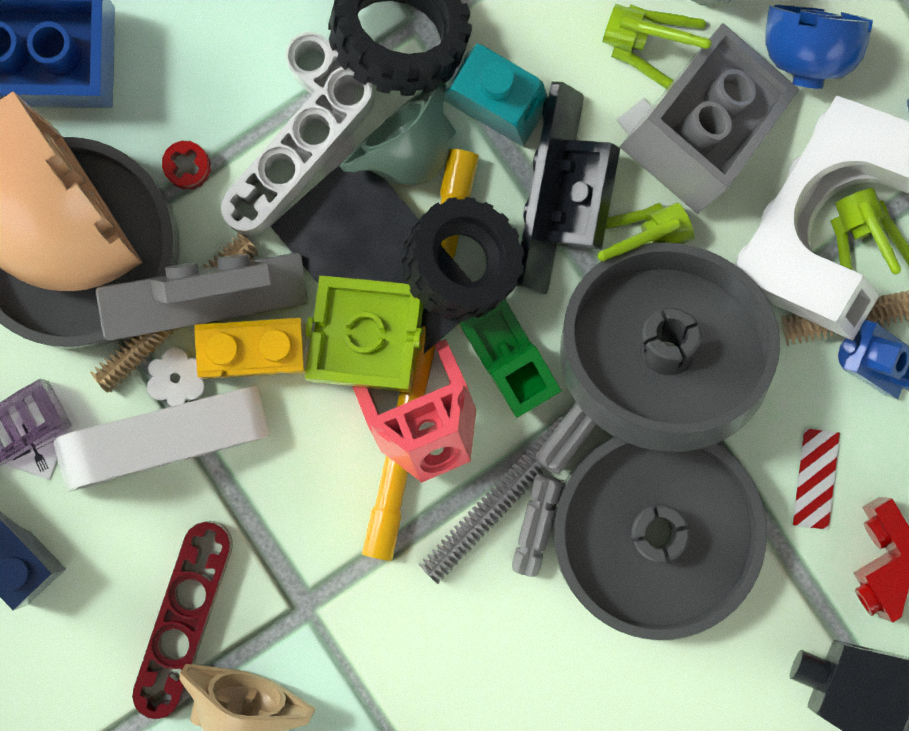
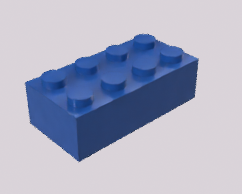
M0 0V99L14 91L31 107L113 108L114 4L110 0Z

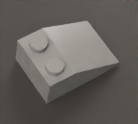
M724 23L709 37L712 42L711 47L698 50L619 146L697 214L729 188L800 90Z

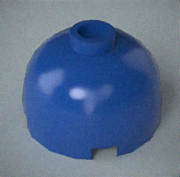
M781 4L770 5L766 22L765 45L769 58L776 67L794 75L792 84L806 88L823 89L825 79L843 78L853 72L863 60L869 44L873 19L841 12V15L824 12L825 9Z

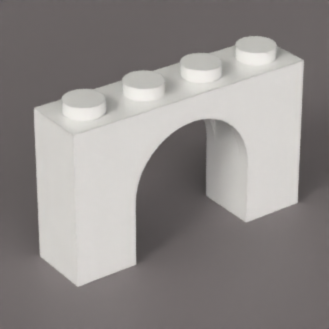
M836 96L828 111L822 113L818 118L811 140L802 155L792 162L785 184L776 199L766 206L759 228L750 243L745 245L739 252L735 265L758 285L769 303L853 341L877 301L879 293L864 275L814 254L811 245L812 226L822 206L833 195L852 185L879 183L909 194V121Z

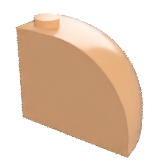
M14 91L0 99V268L18 280L35 287L54 291H79L109 283L143 263L61 133Z

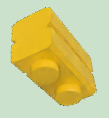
M302 318L196 324L194 332L198 378L222 379L279 375L280 373H306L308 359L306 322Z

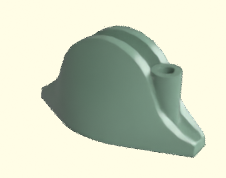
M440 81L437 89L428 93H424L423 89L420 90L367 136L339 165L341 169L345 172L372 171L388 182L396 184H421L435 177L446 162L449 140L456 134V130L443 113L446 84Z

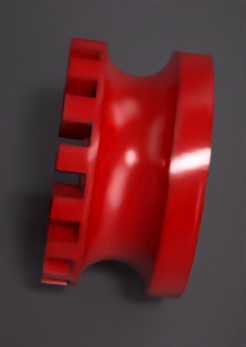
M181 140L173 143L166 149L162 157V169L164 175L176 187L183 190H193L196 187H201L208 180L211 173V161L208 154L198 144L192 141ZM191 153H195L197 156L194 163L199 168L198 172L194 176L186 172L181 178L177 177L176 173L179 167L174 162L176 157L182 155L187 158Z

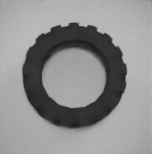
M334 0L328 23V30H331L329 44L332 51L337 50V61L343 69L350 68L354 72L353 78L363 85L369 82L377 86L376 91L390 94L391 90L400 91L401 96H414L417 90L422 89L424 93H428L437 89L440 81L448 82L453 77L456 67H459L472 31V24L468 23L471 15L467 3L462 4L461 0ZM394 1L408 4L423 12L433 22L441 42L426 52L407 54L389 50L375 42L361 26L358 13L360 10L378 2Z

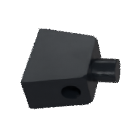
M839 640L833 641L826 659L804 650H800L797 653L791 666L789 677L796 682L813 688L807 708L842 731L904 730L909 717L908 656Z

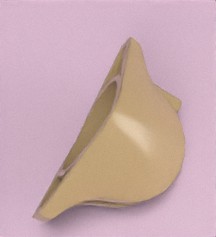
M186 664L180 672V681L194 700L190 720L194 725L200 726L203 731H288L307 725L316 709L276 682L253 673L194 664Z

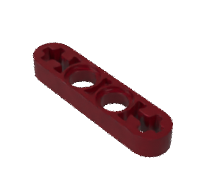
M205 521L194 525L188 530L182 542L133 687L132 699L134 706L140 714L147 718L160 719L167 717L179 706L186 688L181 683L180 677L173 672L168 675L164 686V692L171 695V701L164 700L158 707L151 705L152 696L145 692V687L154 686L162 672L160 668H152L153 660L164 668L181 670L186 664L195 663L233 548L231 533L226 526L219 522ZM209 530L216 533L215 542L222 545L221 552H213L208 556L204 567L205 569H215L213 578L202 571L185 569L187 560L193 565L198 564L202 548L195 544L196 537L206 536ZM188 579L197 580L205 588V601L202 606L196 609L183 606L177 596L180 584ZM177 629L187 636L189 648L185 656L171 658L162 651L161 638L167 630Z

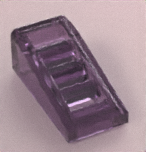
M40 378L0 402V421L12 442L4 447L0 439V466L73 426L49 381ZM34 401L45 420L39 426L27 406ZM18 411L28 430V433L22 437L10 416Z

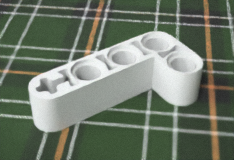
M307 31L292 38L286 48L285 56L292 76L299 85L311 94V97L229 188L222 199L221 212L223 219L235 232L241 235L254 237L268 230L332 155L364 121L374 106V94L371 83L367 82L366 85H363L353 78L354 72L350 68L344 70L337 61V50L332 51L329 41L316 32ZM316 50L325 56L322 66L311 72L300 69L298 67V60L301 55L306 51ZM352 83L361 86L364 90V95L354 105H343L336 99L337 92L342 86ZM323 122L329 126V135L321 144L312 145L303 141V131L310 123ZM280 160H288L294 163L295 174L287 183L275 184L269 180V170L274 163ZM258 181L262 183L271 195L275 196L272 202H269L264 194L258 199L261 194L254 186ZM244 201L246 204L251 205L256 201L254 208L258 215L254 220L251 221L249 218L243 217L238 222L241 213L237 207L241 202Z
M251 386L74 431L57 437L53 444L66 492H72L109 482L115 478L270 437L271 434L258 386Z

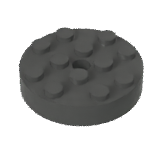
M63 137L143 262L121 277L98 287L166 275L165 267L178 264L179 232L172 206L160 185L135 160L110 145L86 138ZM0 268V324L11 332L39 344L64 349H88L117 341H109L103 337L96 298V289L98 287L79 291L47 290L20 281Z
M679 243L644 244L595 265L582 278L571 295L565 313L560 342V360L563 376L570 393L582 411L599 427L622 441L641 448L666 452H683L708 447L727 439L744 427L762 405L775 375L780 355V335L776 317L769 301L758 285L743 270L722 256L699 247ZM665 341H666V342H670V343H673V344L676 345V346H675V347L667 346V345H665V344L662 343V342H665Z
M613 436L590 450L574 466L562 486L558 504L555 505L556 512L552 524L553 547L559 570L566 584L584 608L607 626L633 637L650 640H674L689 637L712 628L726 619L745 600L752 590L763 565L767 543V525L760 495L744 467L717 443L697 450L666 452L641 448ZM655 517L665 518L670 524L671 536L664 545L653 547L648 543L647 539L643 538L646 535L647 526Z

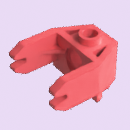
M446 339L437 342L435 348L449 378V385L382 414L379 413L369 388L352 386L367 425L380 451L420 482H425L471 462L477 409ZM423 423H434V425L430 426L429 428L419 431V428ZM444 447L439 455L430 454L434 450Z

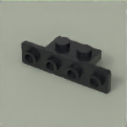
M558 81L551 82L549 96L543 105L542 118L544 123L539 148L533 157L534 176L530 198L527 200L523 211L525 225L521 246H523L524 256L522 257L524 268L522 275L517 279V286L538 294L548 293L557 245L602 250L621 149L610 142L576 140L584 95L566 83Z

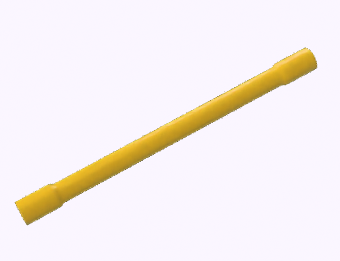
M449 149L440 189V204L444 203L448 198L457 197V199H465L466 197H471L479 159L478 154L461 149ZM460 235L450 236L441 243V246L453 260L455 259ZM423 326L424 333L420 337L422 348L417 351L412 393L399 391L396 407L426 394L435 345L424 354L425 326ZM385 456L376 503L370 513L362 555L392 561L402 518L401 505L408 472L387 456Z

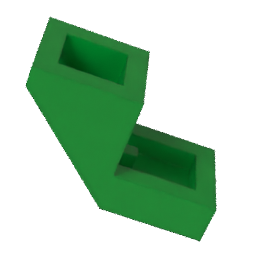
M506 299L485 316L478 319L477 317H471L468 321H461L459 323L476 355L516 418L562 392L537 347L529 341Z

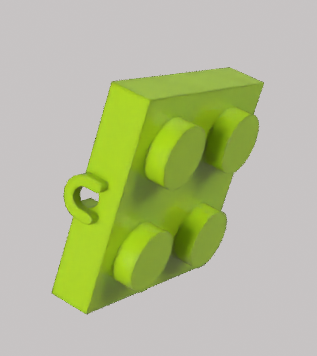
M319 276L314 317H308L305 329L306 337L310 339L305 379L316 383L412 393L417 351L422 348L420 337L424 333V329L421 328L423 303L417 297L414 298L409 291L411 289L409 284ZM313 323H315L314 332H312Z

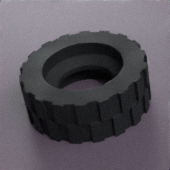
M457 197L446 199L442 204H439V202L434 204L413 226L403 243L405 248L401 252L400 263H403L404 270L402 275L404 282L407 281L411 288L409 290L414 298L417 297L423 303V307L429 312L434 311L440 314L439 317L448 320L450 318H458V321H468L471 317H477L478 319L485 316L489 311L494 310L515 289L518 284L517 279L523 273L522 257L524 256L523 246H520L518 240L520 236L516 228L513 229L508 222L509 219L503 213L500 214L493 209V205L484 202V204L475 201L476 198L466 197L465 199H457ZM454 235H463L475 240L481 246L486 256V270L483 276L472 283H460L449 278L443 272L438 262V249L442 241Z

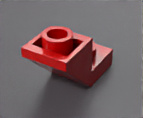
M878 497L862 507L869 520L864 522V527L874 544L880 550L886 547L888 552L853 572L861 585L855 589V593L870 616L878 614L880 618L893 623L902 618L909 590V525L893 498Z

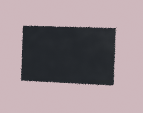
M338 165L270 226L292 253L301 255L303 266L317 283H319V276H331L408 284L407 281L404 282L402 275L404 268L403 263H400L401 252L405 248L403 243L406 236L419 219L388 182L372 171L345 172ZM440 244L438 262L443 272L456 282L472 283L471 279ZM423 307L421 328L425 326L424 354L461 321H458V318H450L448 320L439 317L440 314L434 311L429 312Z

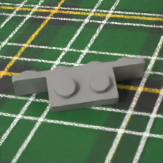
M289 253L249 260V254H235L217 258L218 266L198 269L197 263L177 264L165 267L166 275L98 287L96 289V298L103 337L112 341L305 304L308 301L302 257L298 253Z

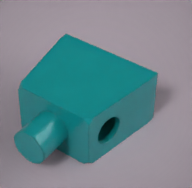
M478 43L464 55L444 92L445 102L522 147L525 146L541 119L543 105L548 98L543 81Z

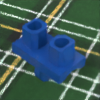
M868 320L864 321L853 341L848 338L843 340L838 352L839 364L843 370L891 398L898 399L902 389L909 390V346L878 323Z

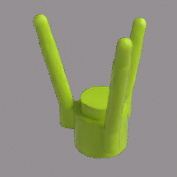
M616 3L606 26L602 43L614 46L612 58L630 64L665 89L672 83L673 79L632 52L633 48L643 51L649 35L708 49L712 45L711 40L708 38L655 24L703 29L706 27L704 19L646 10L632 4L626 7Z
M874 188L856 192L835 203L839 216L830 220V223L836 235L841 266L852 270L848 233L852 232L855 240L872 235L891 272L895 275L899 274L901 266L884 230L909 266V244L890 217L884 200L879 201Z
M678 202L666 208L657 203L643 210L608 217L606 229L646 220L647 222L641 224L642 233L600 251L597 257L600 261H606L646 243L685 244L694 240L695 237L691 221L682 205Z

